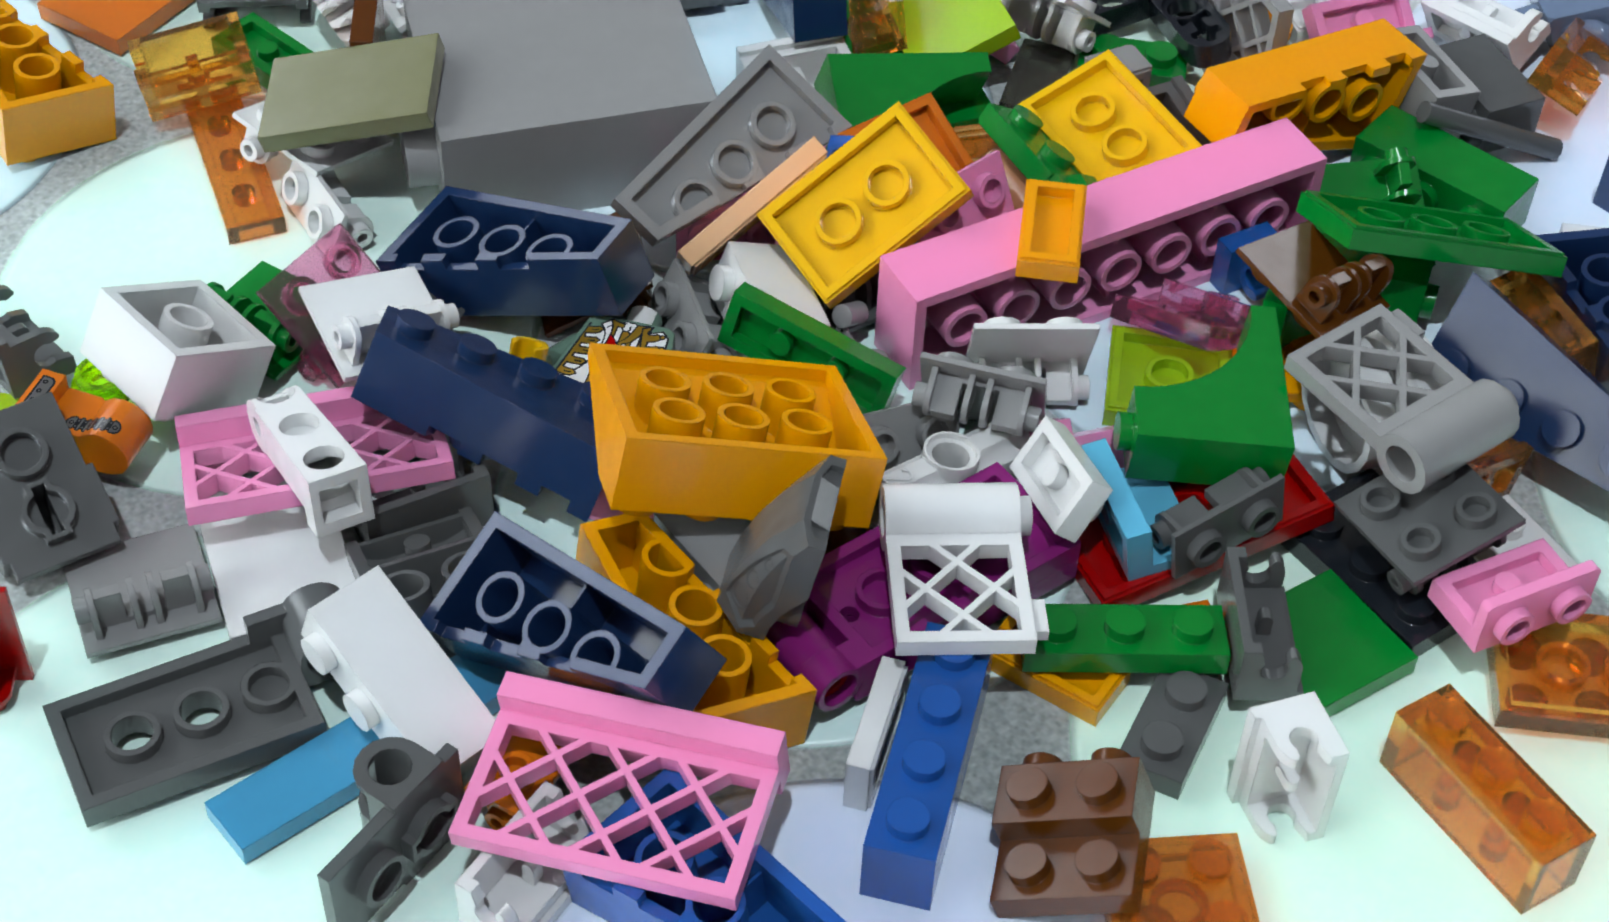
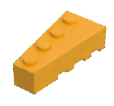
M0 0V156L6 165L33 162L38 158L116 140L114 84L102 75L93 78L84 71L83 60L71 51L65 53L58 51L49 43V34L36 24L30 26L21 22L18 19L17 9L7 1Z
M1386 19L1375 20L1206 68L1202 78L1195 87L1194 95L1185 111L1184 117L1211 143L1287 117L1320 151L1353 149L1356 136L1388 107L1393 105L1399 108L1428 54Z
M620 514L580 524L576 552L577 561L685 625L727 659L693 712L785 731L788 748L805 743L817 689L802 673L794 677L777 660L779 650L767 637L761 640L736 632L717 602L720 589L718 588L713 591L694 574L695 563L649 516L636 517Z

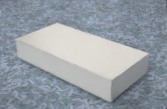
M886 656L881 658L845 764L843 806L866 812L867 808L872 806L905 702L908 667L905 666L906 661Z

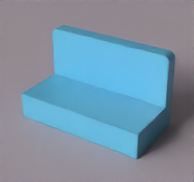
M1106 438L1081 445L1082 449L1113 489V492L1105 501L1098 519L1127 580L1132 581L1171 569V549L1169 546L1162 550L1158 549L1152 542V530L1150 528V525L1155 523L1156 514L1179 504L1168 481L1125 478V467L1120 468Z

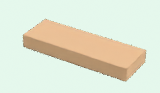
M815 136L678 250L677 258L681 260L688 276H695L725 250L728 241L738 240L760 221L756 215L827 158L828 151Z

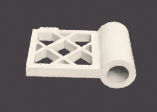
M1016 482L899 483L881 485L879 496V533L882 551H885L895 656L1035 654L1037 641L1048 640L1049 625L1045 600L1031 599L1021 537L1030 536L1032 533V501L1030 496H1020L1019 487ZM1007 558L1009 570L994 583L970 567V565L977 559ZM928 559L942 570L925 584L903 569L902 560ZM955 578L980 595L964 610L939 593ZM906 593H908L909 595H911V597H909L907 600H906ZM994 604L1016 619L1018 630H992L977 620V618ZM925 605L949 623L940 631H910L909 618Z

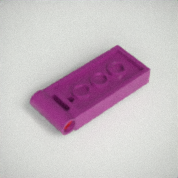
M998 462L959 482H1016L1019 487L1020 496H1029L1023 486ZM1032 501V533L1030 536L1021 537L1031 599H1037L1076 577L1081 541L1078 539L1073 543L1054 534ZM879 526L825 554L797 628L775 622L766 635L779 650L777 660L794 677L802 673L817 689L814 703L824 712L840 708L852 697L859 701L868 696L882 656L906 661L905 666L908 667V672L913 670L918 656H895L885 551H882ZM1007 558L977 559L970 565V567L994 583L1009 570ZM928 559L902 560L903 569L925 584L942 570ZM956 578L939 592L963 610L980 596ZM906 593L907 600L909 597H911V595H909L908 593ZM993 604L977 620L988 627L1008 616V614ZM925 605L909 618L910 631H925L927 622L942 625L949 623Z

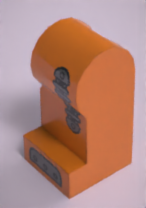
M47 369L41 370L16 402L18 404L52 391L85 464L93 463L96 471L105 474L118 475L124 473L153 434V424L150 418L135 404L118 398L106 401L103 397L69 388L66 375Z

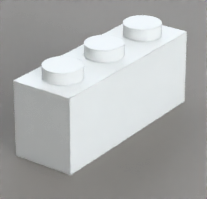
M379 565L308 609L301 635L304 637L301 639L303 652L317 672L321 675H326L330 672L346 693L343 696L344 706L360 729L365 732L372 729L379 739L403 737L419 744L433 754H436L446 743H449L459 751L461 775H464L477 765L496 719Z

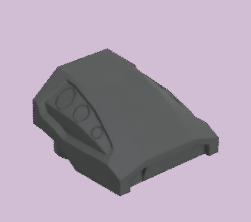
M833 455L824 459L762 509L742 532L729 555L717 602L736 632L764 640L775 622L797 628L826 552L828 536L847 463L846 459Z
M468 506L458 509L459 513L361 543H358L357 540L344 543V548L355 579L379 565L417 617L421 619L479 535L483 526L472 507ZM438 643L449 659L456 655Z

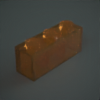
M1450 683L1396 711L1379 762L1520 915L1575 884L1597 834Z

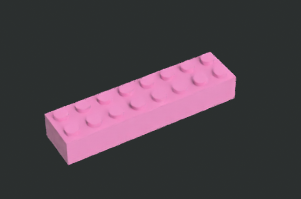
M1286 117L1086 185L1085 216L1077 283L1015 276L1023 207L881 255L874 345L877 349L884 351L889 359L906 368L901 380L909 390H912L915 387L916 381H921V352L938 355L941 352L949 351L966 356L974 323H984L990 318L1001 316L1016 318L1020 323H1046L1050 319L1057 317H1075L1083 323H1096L1209 282L1218 238L1266 221L1277 232L1308 221L1296 212L1301 191L1306 192V190L1320 192L1328 158Z

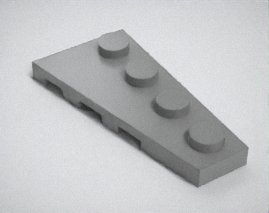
M769 44L613 200L610 206L622 218L632 219L636 231L654 247L752 189L813 136L825 146L829 143L831 135H838V133L851 128L852 125Z

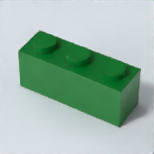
M1393 105L1388 107L1355 138L1350 162L1385 159L1384 151L1394 147H1406L1408 156H1416L1424 204L1427 207L1505 217L1520 226L1526 222L1539 178L1437 127L1419 123L1415 116Z

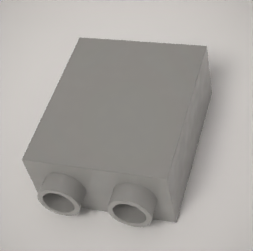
M403 0L407 38L439 33L445 47L433 128L398 133L409 189L438 185L439 192H441L446 186L578 210L610 206L613 200L717 97L680 0Z

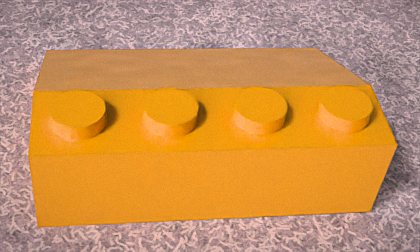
M590 342L588 365L598 475L611 510H620L625 514L636 517H647L653 513L686 515L691 519L704 522L714 521L718 518L752 521L762 509L791 484L824 459L833 455L846 459L847 463L830 531L841 530L844 527L869 528L888 459L836 366Z

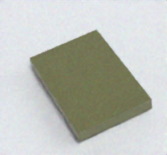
M439 33L274 58L257 137L264 152H276L433 128L445 50Z

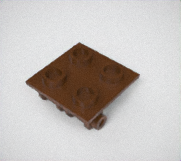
M1309 220L1241 246L1235 251L1251 268L1254 277L1261 284L1268 287L1292 312L1295 321L1302 328L1310 331L1316 339L1380 303L1387 309L1390 308L1388 302L1380 294L1392 280L1394 273L1392 261L1380 253H1370L1363 256L1359 262H1348Z

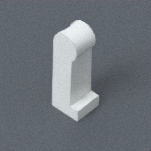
M295 385L285 388L279 394L267 398L257 397L247 401L249 422L259 447L267 454L304 506L308 526L317 538L375 519L367 464L299 386Z

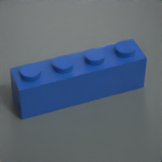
M927 622L925 631H940L946 625ZM993 654L918 655L863 844L860 895L930 911L988 691Z

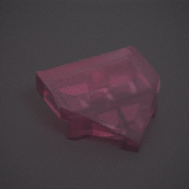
M1164 278L1158 300L1116 294L1110 317L1206 351H1222L1237 348L1250 305L1239 302L1240 298L1234 295L1214 291L1208 292Z

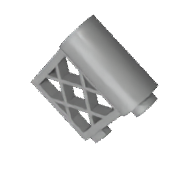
M1380 303L1288 354L1284 369L1376 450L1378 464L1384 476L1394 487L1404 493L1415 494L1514 436L1519 429V406L1512 392L1494 380L1483 378L1473 382L1423 339L1426 331L1399 308L1391 312ZM1377 329L1396 346V351L1362 347L1361 338ZM1321 360L1350 364L1349 378L1325 375L1314 364ZM1360 365L1396 370L1395 385L1360 380ZM1407 372L1430 375L1442 386L1436 390L1408 387ZM1360 399L1394 403L1395 414L1378 422L1360 406Z

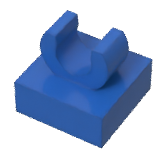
M1267 221L1218 238L1210 283L1222 296L1243 289L1246 295L1253 301L1265 298L1269 288L1261 284L1254 277L1251 268L1235 251L1241 246L1277 233Z

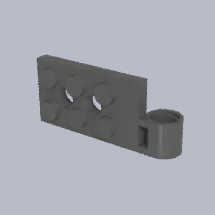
M326 582L303 586L291 593L283 603L244 616L243 622L246 635L43 705L50 731L86 827L94 826L286 755L327 731L326 722L309 687L334 677L330 672L326 675H321L311 665L301 647V639L304 638L301 635L308 609L340 590V588ZM202 708H213L220 711L217 718L206 724L194 725L185 721L191 713ZM143 732L152 735L151 739L140 748L124 750L116 747L119 741L129 734Z

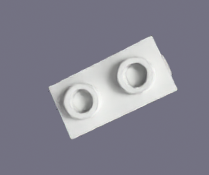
M292 160L290 169L285 173L282 180L281 196L328 263H334L339 246L363 248L369 245L373 239L374 225L370 218L363 214L357 204H349L351 196L337 178L336 172L331 170L315 177Z

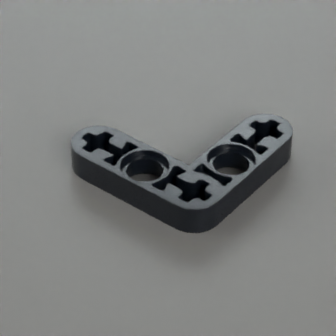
M1090 0L1097 4L1094 13L1111 22L1110 28L1096 23L1093 29L1096 35L1107 34L1150 18L1167 40L1177 48L1181 57L1191 66L1208 68L1226 63L1231 57V28L1208 0ZM1108 3H1123L1113 7L1102 6ZM1178 13H1194L1185 17L1172 16Z

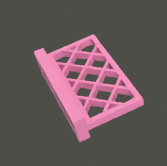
M355 386L306 394L367 464L371 494L456 479L453 458L444 433L437 430L432 435L423 436L352 398L351 394ZM247 404L174 416L180 449L185 510L189 526L303 506L288 484L277 486L284 481V478L267 454L259 447L249 422ZM379 450H390L383 456L373 453ZM415 457L427 459V460L417 461V462H412V463L409 462L410 460H412V459L415 458ZM259 472L251 479L242 477L246 473ZM219 491L228 493V495L210 498Z
M506 671L496 694L500 706L499 713L448 831L451 844L737 911L776 794L782 795L790 772L786 732ZM512 735L540 741L548 755L512 773L503 759ZM556 745L563 746V748L558 749ZM592 753L610 757L617 771L583 788L579 787L567 766ZM626 761H630L633 763L627 765ZM660 769L679 772L687 787L651 805L637 781ZM558 770L571 794L533 812L520 789ZM498 771L502 778L493 781ZM696 776L702 777L703 779L698 781ZM731 784L756 790L751 807L724 821L708 798V796ZM627 786L641 810L603 828L590 804ZM509 794L512 795L523 815V818L499 830L475 825L482 807ZM697 802L712 827L675 845L661 820ZM580 810L594 833L566 847L550 843L542 828ZM651 826L665 851L641 863L622 860L613 844ZM742 832L737 845L732 836ZM533 833L535 839L527 838L526 836ZM722 842L733 860L725 883L693 876L685 860ZM603 850L606 856L596 853ZM674 866L677 872L669 871L667 869Z

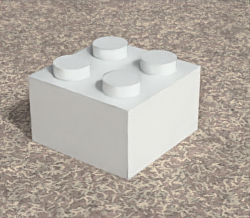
M201 279L100 287L79 352L101 371L102 376L106 380L115 384L153 421L168 422L174 420V416L247 404L248 400L257 398L276 345Z

